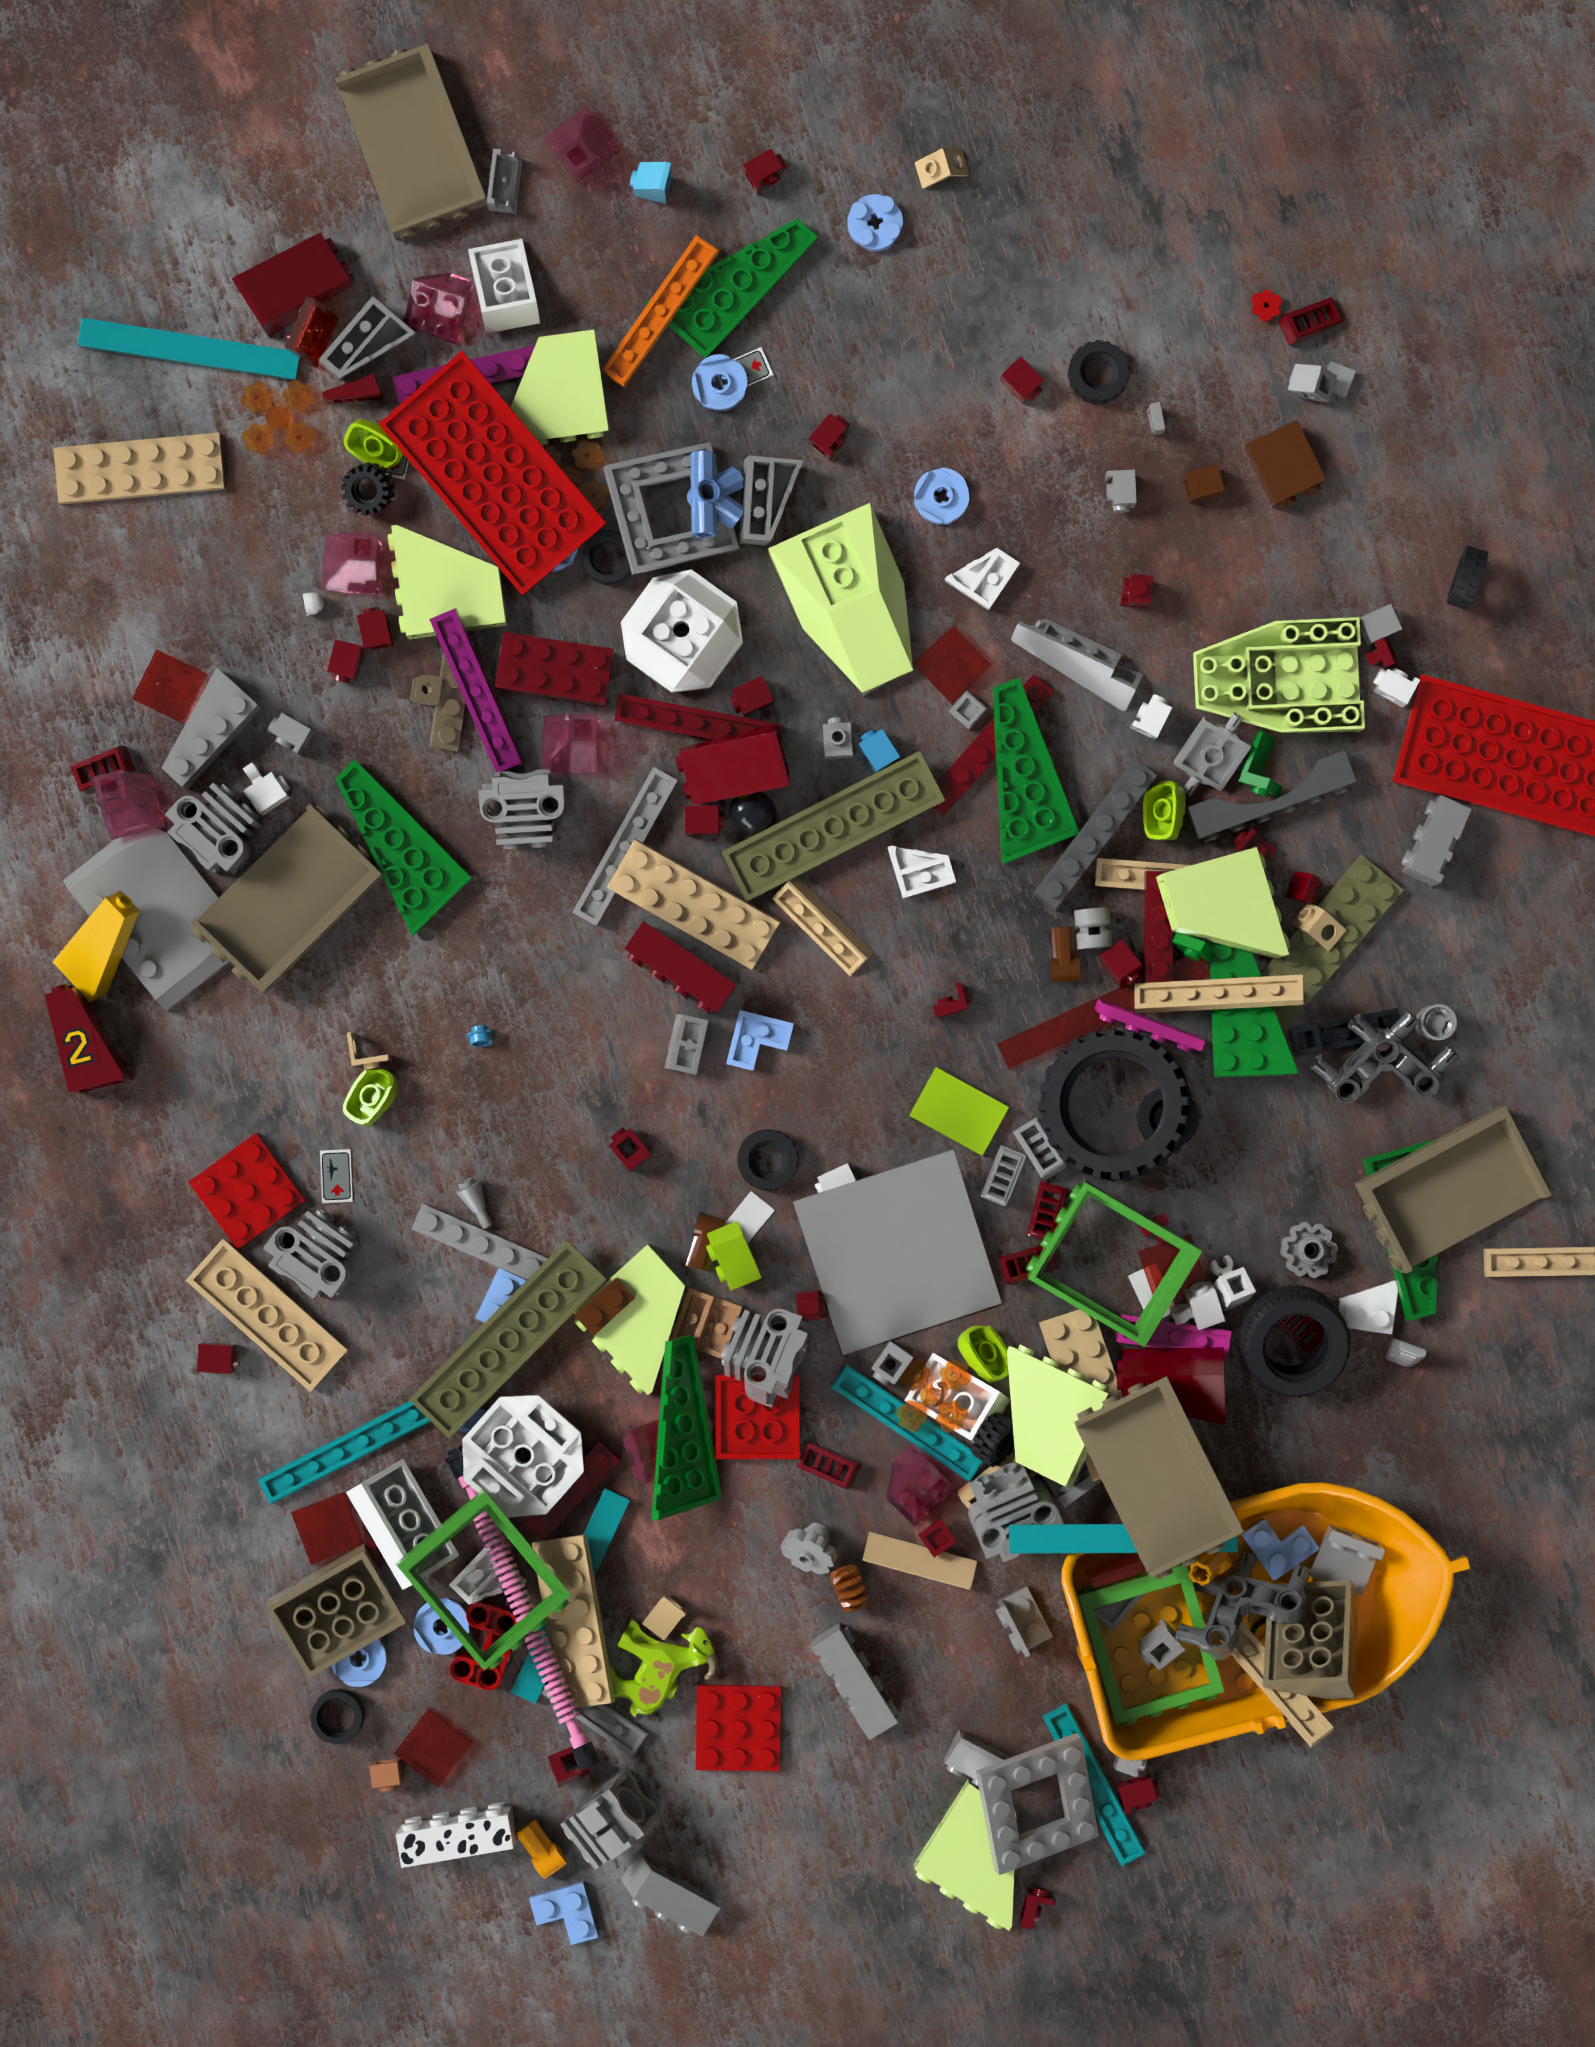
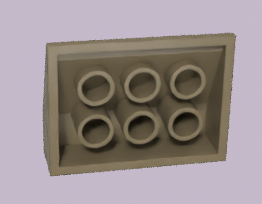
M365 1544L267 1599L266 1610L308 1679L406 1623V1619L380 1568L376 1565Z
M1352 1580L1307 1582L1304 1591L1307 1598L1303 1607L1304 1616L1301 1621L1296 1624L1275 1622L1270 1617H1266L1263 1687L1324 1699L1355 1698L1359 1596ZM1279 1583L1277 1585L1286 1587L1289 1583ZM1288 1604L1284 1607V1609L1291 1610L1295 1608L1296 1605Z

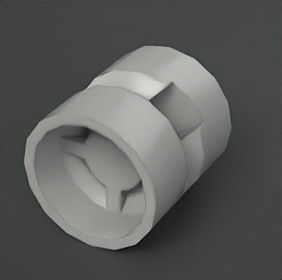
M1109 907L1074 911L1075 926L1080 929V932L1076 934L1077 950L1100 949L1113 946L1112 931L1107 928L1111 924ZM1088 928H1099V934L1089 935Z
M1446 1005L1426 1006L1416 1015L1420 1024L1415 1027V1030L1424 1040H1444L1454 1033L1457 1026L1456 1015Z

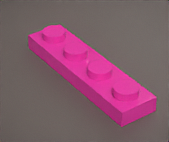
M1098 999L1094 1009L1101 1014L1100 1019L1115 1024L1116 1020L1126 1023V1029L1141 1034L1142 1030L1152 1033L1151 1038L1162 1043H1167L1168 1039L1177 1042L1176 1047L1186 1052L1192 1053L1193 1049L1202 1051L1205 1040L1198 1035L1107 1001Z
M1120 1314L1121 1318L1135 1325L1139 1318L1138 1316ZM1161 1320L1146 1347H1224L1225 1359H1228L1232 1331L1209 1327L1198 1330L1196 1325H1176L1175 1322ZM1117 1332L1116 1342L1139 1345Z

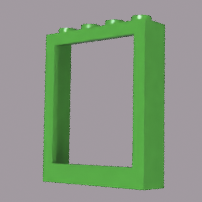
M1084 1180L1082 1185L1077 1183L1069 1196L1072 1199L1067 1209L1062 1207L1055 1219L1058 1225L1054 1232L1048 1231L1043 1238L1040 1246L1044 1248L1039 1257L1034 1255L1027 1265L1026 1270L1029 1271L1028 1279L1145 1348L1201 1255L1202 1249L1087 1180ZM1088 1196L1093 1197L1180 1249L1135 1325L1043 1272Z
M481 1490L395 1563L483 1670L488 1667L492 1670L504 1660L502 1655L511 1648L514 1651L526 1641L524 1636L531 1630L536 1632L548 1622L546 1617L553 1611L557 1614L569 1604L567 1599L571 1596L569 1591L484 1490ZM483 1511L490 1516L552 1591L548 1597L484 1652L415 1571L416 1568Z
M1182 1563L1172 1567L1173 1573L1160 1580L1156 1576L1149 1577L1146 1569L1076 1590L1109 1706L1116 1724L1130 1725L1137 1722L1139 1717L1146 1715L1148 1717H1156L1162 1715L1166 1709L1172 1707L1183 1709L1189 1707L1192 1701L1199 1699L1203 1701L1213 1700L1219 1696V1693L1224 1692L1215 1659L1209 1653L1200 1650L1209 1683L1127 1708L1122 1706L1094 1609L1181 1583L1193 1627L1204 1629L1205 1624L1192 1580L1188 1575L1189 1569L1188 1566L1183 1567Z

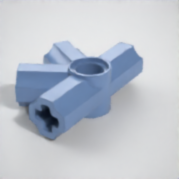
M707 450L694 451L690 454L691 488L687 493V500L691 506V535L695 536V538L715 537L717 535V520L731 529L744 513L743 506L729 497V495L744 488V478L734 466L716 474V454ZM700 490L706 493L707 499L701 495Z

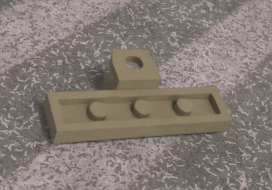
M443 652L440 676L421 675L412 680L410 699L417 704L435 706L429 747L457 752L459 750L465 700ZM423 685L427 688V694L422 691Z

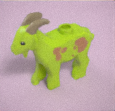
M631 1619L617 1646L636 1655L643 1662L634 1680L621 1679L616 1675L614 1668L611 1665L609 1666L614 1696L632 1701L630 1712L633 1717H636L637 1714H652L663 1705L666 1697L672 1700L679 1684L675 1683V1680L682 1670L708 1663L709 1671L704 1679L709 1680L714 1676L718 1669L719 1661L714 1646L702 1627H696L690 1634L682 1633V1637L690 1643L689 1647L655 1640L645 1634L639 1624Z

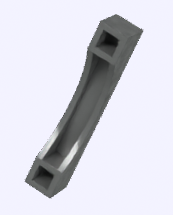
M1342 751L1315 762L1309 774L1296 788L1275 800L1259 804H1238L1212 798L1192 805L1185 810L1196 840L1204 838L1205 843L1221 838L1220 832L1230 829L1232 834L1246 829V823L1255 819L1257 824L1273 819L1272 813L1282 810L1284 815L1299 809L1298 804L1308 801L1309 805L1325 800L1324 795L1334 791L1337 796L1351 791L1350 785L1357 781L1347 753Z
M1134 759L1032 895L1055 911L1157 775Z

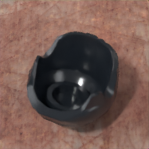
M756 792L734 797L729 807V815L739 830L747 835L754 836L774 825L776 808L773 801L765 793Z

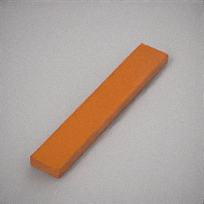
M698 235L694 237L601 370L603 374L623 388L626 387L719 254L717 248Z

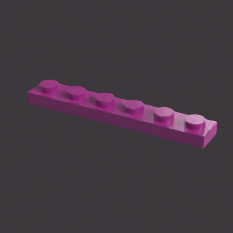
M535 345L471 360L492 385L523 378ZM443 366L393 376L398 404L400 405Z
M457 608L430 618L431 625L495 771H504L521 764L523 759Z

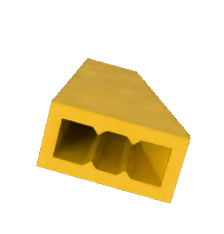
M122 891L106 897L53 961L58 969L89 1002L106 995L109 991L140 912L130 897Z

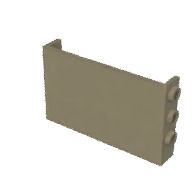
M428 44L409 51L406 49L398 50L390 58L382 61L381 59L371 60L365 64L366 67L358 70L354 68L344 70L339 74V77L335 78L395 239L401 238V240L412 238L419 230L425 228L427 230L436 229L442 225L443 221L463 219L468 216V212L487 206L484 191Z
M309 804L306 807V812L197 920L194 918L190 922L194 927L191 932L202 943L208 940L215 947L212 953L223 963L228 960L234 966L231 971L242 982L248 979L263 995L382 878V874L367 860L370 857L369 854L360 845L354 847L348 842L347 839L350 836L339 825L334 828L327 821L330 818L329 815L320 806L314 808Z
M1506 1106L1496 1107L1354 1183L1365 1204L1363 1205V1210L1368 1219L1374 1221L1378 1229L1376 1230V1236L1382 1245H1386L1391 1254L1388 1256L1389 1261L1395 1270H1399L1400 1273H1409L1413 1271L1412 1267L1537 1199L1551 1196L1549 1191L1550 1183L1547 1177L1540 1173L1536 1166L1537 1158L1534 1152L1527 1148L1523 1140L1525 1138L1523 1130L1518 1124L1514 1123Z
M1167 1376L1147 1386H1144L1143 1382L1127 1389L1129 1395L1119 1399L1116 1394L1102 1401L1103 1408L1093 1411L1092 1407L1076 1414L1078 1420L1073 1422L1149 1577L1156 1576L1158 1580L1172 1574V1567L1182 1563L1183 1567L1197 1562L1199 1560L1197 1555L1208 1551L1210 1555L1225 1547L1223 1542L1244 1532Z

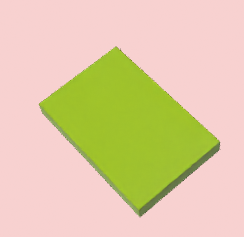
M935 1067L909 1116L983 1156L1009 1107Z

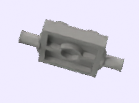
M1234 712L1226 725L1217 724L1203 716L1173 761L1175 766L1186 771L1190 776V779L1183 788L1185 794L1188 793L1189 796H1192L1200 783L1210 785L1222 791L1252 747L1250 742L1241 738L1235 732L1243 720L1242 716Z

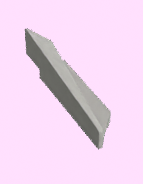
M1048 619L1038 620L1035 625L1030 626L1022 621L1018 622L1011 641L1121 711L1127 710L1143 676L1140 672L1117 665L1122 654Z

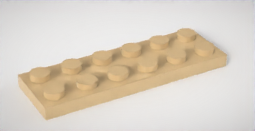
M219 432L53 448L57 495L60 505L225 489L221 434Z
M634 838L607 885V888L751 970L754 968L780 923V920Z
M225 1238L218 1243L186 1279L194 1289L310 1392L313 1391L349 1350Z
M1079 1309L1039 1322L1049 1356L1060 1363L1059 1369L1065 1372L1069 1368L1084 1374L1082 1380L1090 1384L1094 1380L1103 1383L1109 1387L1107 1392L1113 1395L1117 1394L1119 1399L1123 1398L1121 1390H1117V1378L1097 1319ZM1088 1454L1085 1463L1091 1481L1094 1483L1100 1481L1101 1478Z
M587 1534L533 1542L532 1547L571 1594L567 1599L569 1604L557 1614L553 1611L546 1617L548 1621L546 1623L548 1642L551 1644L550 1651H554L551 1659L557 1658V1661L553 1662V1666L556 1664L560 1665V1668L556 1669V1672L562 1670L563 1673L558 1676L559 1679L565 1677L566 1681L561 1683L562 1686L568 1684L569 1688L564 1690L565 1693L571 1691L572 1695L567 1696V1699L574 1698V1702L570 1703V1706L576 1704L577 1708L615 1702ZM537 1574L541 1601H543L552 1591Z

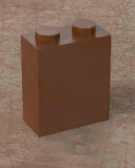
M1298 420L1246 444L1244 450L1272 508L1278 505L1281 508H1285L1297 501L1295 497L1303 493L1308 497L1322 490L1320 485L1325 482L1326 478Z

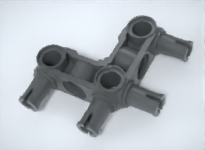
M1407 1010L1391 1028L1387 1027L1384 1029L1375 1028L1361 1014H1357L1354 1017L1356 1022L1351 1020L1348 1028L1353 1030L1365 1042L1338 1069L1326 1060L1322 1054L1315 1057L1318 1060L1317 1062L1312 1060L1309 1068L1326 1081L1327 1088L1343 1103H1352L1369 1089V1084L1378 1074L1386 1070L1395 1072L1411 1091L1421 1097L1428 1098L1437 1093L1439 1084L1444 1078L1443 1074L1460 1056L1454 1050H1451L1450 1046L1446 1045L1431 1063H1426L1405 1045L1403 1039L1420 1024V1021ZM1391 1043L1387 1050H1378L1381 1044ZM1430 1077V1081L1426 1085H1418L1422 1078ZM1344 1083L1352 1084L1350 1089L1346 1091L1340 1090L1341 1085Z
M1241 1551L1235 1571L1228 1575V1577L1214 1578L1210 1583L1203 1586L1197 1582L1193 1583L1195 1591L1214 1595L1216 1600L1207 1626L1204 1629L1179 1623L1178 1629L1180 1630L1176 1631L1175 1640L1199 1646L1202 1652L1209 1653L1216 1660L1227 1659L1236 1646L1239 1638L1238 1629L1242 1617H1245L1246 1614L1252 1612L1270 1617L1272 1621L1287 1624H1296L1302 1620L1304 1616L1303 1607L1307 1598L1304 1591L1312 1571L1305 1566L1300 1570L1301 1565H1294L1289 1585L1286 1587L1250 1578L1258 1557L1251 1552L1246 1556L1247 1551ZM1233 1590L1242 1591L1239 1595L1230 1594ZM1288 1604L1296 1605V1607L1291 1610L1284 1609V1607ZM1216 1640L1225 1641L1222 1645H1213Z

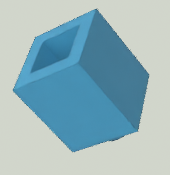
M872 729L860 737L862 742L859 743L858 747L875 773L900 760L899 754L883 729L878 732Z

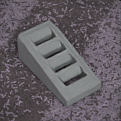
M1037 1117L1013 1131L1043 1182L1067 1168L1065 1161L1059 1157L1057 1151L1047 1141V1134L1042 1130L1041 1123ZM1036 1129L1038 1130V1134L1027 1141L1024 1140V1136ZM1041 1139L1045 1141L1033 1150L1029 1148ZM1049 1149L1051 1151L1041 1159H1036V1156ZM1056 1159L1057 1162L1043 1170V1165Z
M1000 1145L980 1197L1006 1207L1027 1155ZM1005 1155L1018 1160L1016 1166L1001 1160L1002 1156ZM998 1166L1013 1170L1012 1176L998 1171ZM996 1175L1010 1181L1008 1186L993 1181L994 1176ZM993 1186L1005 1191L1004 1196L989 1191L990 1187Z
M1393 1338L1390 1341L1385 1358L1388 1361L1405 1367H1413L1425 1357L1427 1351H1425L1426 1349Z

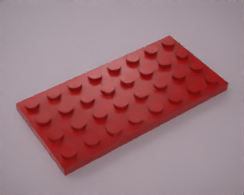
M463 350L378 423L521 595H525L607 524L605 519Z
M1420 675V682L1416 688L1392 783L1443 795L1455 800L1595 837V721L1427 675Z

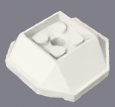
M692 569L653 577L621 621L626 660L671 693L711 688L743 645L737 602ZM677 625H687L690 629L689 633L685 637H677L674 634V628Z
M540 1395L499 1397L462 1439L464 1481L477 1493L484 1490L507 1518L547 1514L584 1472L581 1431ZM521 1447L529 1449L531 1460L528 1462L518 1460L516 1456L517 1449Z

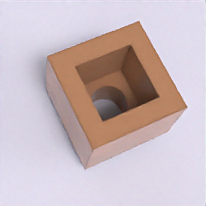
M400 1758L372 1761L369 1765L372 1788L379 1787L380 1791H391L397 1789L396 1785L401 1784L403 1777Z

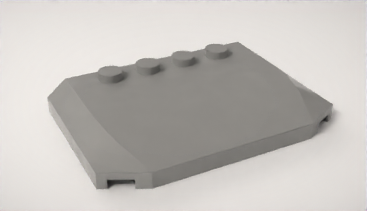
M139 820L63 880L68 890L89 916L92 915L106 897L118 891H122L130 897L140 912L122 958L165 1011H169L230 963L228 960L224 963L212 953L215 947L208 940L202 943L191 932L194 927L190 922L194 918L197 920L219 897L173 838L164 831Z

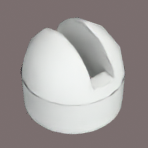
M314 592L303 594L306 615L319 613L324 605L322 597Z

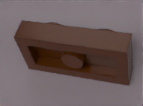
M616 1277L585 1305L575 1317L594 1336L632 1302L635 1297Z

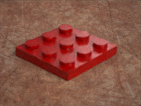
M258 1133L253 1134L188 1182L237 1250L306 1201Z
M716 1374V1459H800L799 1374L793 1375L792 1389L788 1399L777 1395L772 1408L748 1398L745 1393L744 1374L741 1381L735 1380V1374H731L730 1377L725 1376V1374Z
M697 1684L696 1770L780 1771L781 1685Z

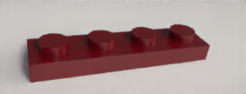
M1144 871L1143 983L1173 982V931L1156 879L1157 876L1170 871Z
M599 1441L583 1458L584 1472L550 1511L543 1515H531L523 1522L540 1540H546L620 1461V1458L602 1441Z

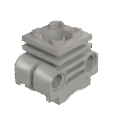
M536 769L533 772L524 774L500 771L494 773L492 783L482 784V789L478 790L480 812L485 820L498 823L495 828V833L499 834L496 838V845H503V849H516L522 843H531L532 847H546L549 842H553L555 837V829H553L554 819L561 815L567 801L566 779L552 780L551 769ZM553 797L558 801L559 805L557 807H549L545 803V798ZM489 801H499L502 805V810H493L489 805Z
M212 783L209 786L217 794L216 798L206 791L202 794L210 802L209 805L193 796L181 797L164 814L174 823L167 833L177 842L189 847L194 852L197 860L209 871L218 874L223 868L226 872L229 870L233 875H236L248 862L252 852L248 842L239 833L242 832L252 837L255 833L246 825L249 823L259 829L262 826L257 821L260 816L245 803L239 805L236 802L239 796L224 784L219 787ZM196 806L197 812L195 816L189 818V810ZM236 843H237V844H238V851H237V853L234 854L233 856H230V854H229V849H230V847H231L233 844H236Z
M322 1209L307 1211L304 1216L309 1219L301 1220L298 1223L299 1226H285L275 1231L263 1248L274 1256L268 1265L278 1274L293 1279L301 1290L313 1299L317 1296L321 1297L323 1293L331 1298L334 1294L338 1296L352 1276L351 1265L344 1257L352 1254L353 1251L349 1248L357 1247L360 1243L354 1239L357 1236L355 1232L346 1226H343V1228L336 1226L332 1223L334 1217ZM288 1232L295 1238V1243L292 1247H289L285 1242V1236ZM333 1265L337 1266L340 1270L338 1280L333 1279L330 1275V1269Z
M775 1309L768 1313L762 1328L761 1315L755 1313L751 1325L750 1311L744 1310L742 1317H736L732 1327V1331L735 1334L732 1342H726L723 1348L721 1365L724 1366L725 1376L727 1377L731 1376L734 1366L735 1380L741 1381L744 1374L745 1393L751 1400L772 1408L777 1395L788 1399L792 1389L794 1372L803 1361L808 1349L806 1344L808 1333L798 1329L802 1316L783 1309Z
M1017 1462L1008 1463L1000 1470L991 1474L980 1475L969 1483L977 1501L969 1508L968 1516L986 1559L1000 1554L1004 1563L1019 1555L1009 1554V1525L1064 1524L1046 1484L1039 1478L1029 1479L1023 1465Z
M627 1768L605 1782L593 1795L580 1802L561 1823V1826L567 1838L573 1841L579 1848L585 1861L590 1863L596 1870L602 1863L604 1864L609 1859H614L630 1848L637 1839L649 1830V1827L662 1812L652 1800L642 1793L637 1780Z

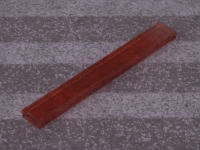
M1184 957L1173 962V981L1203 980L1210 977L1203 959L1194 961ZM1143 977L1137 983H1143ZM1135 984L1130 987L1125 986L1122 989L1117 988L998 1043V1049L1007 1068L1010 1069L1108 1024L1109 1022L1099 1018L1101 1014L1094 1009L1098 999L1134 1012Z

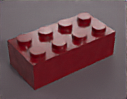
M503 632L495 688L497 691L607 708L615 651L612 648Z
M644 921L624 948L629 953L627 958L640 968L644 964L652 969L650 974L662 983L669 980L675 984L673 987L675 992L686 999L690 995L697 999V1007L709 1015L713 1011L719 1014L737 987L731 980Z

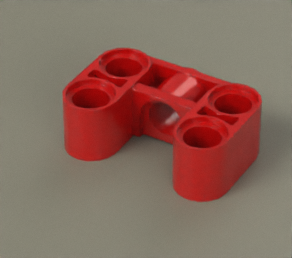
M480 1600L470 1605L466 1612L467 1622L474 1628L488 1632L483 1652L509 1630L501 1627L499 1623L501 1616L508 1615L513 1619L514 1625L517 1623L515 1619L519 1617V1614L514 1616L512 1613L515 1610L486 1600ZM476 1607L484 1608L487 1612V1618L483 1621L476 1620L472 1614L473 1609ZM511 1648L502 1655L504 1660L492 1669L497 1674L495 1682L489 1683L483 1679L482 1673L484 1670L471 1654L467 1653L459 1654L453 1659L449 1668L450 1675L458 1682L483 1690H493L499 1686L513 1650ZM459 1661L467 1662L470 1665V1672L468 1674H460L456 1670V1663Z

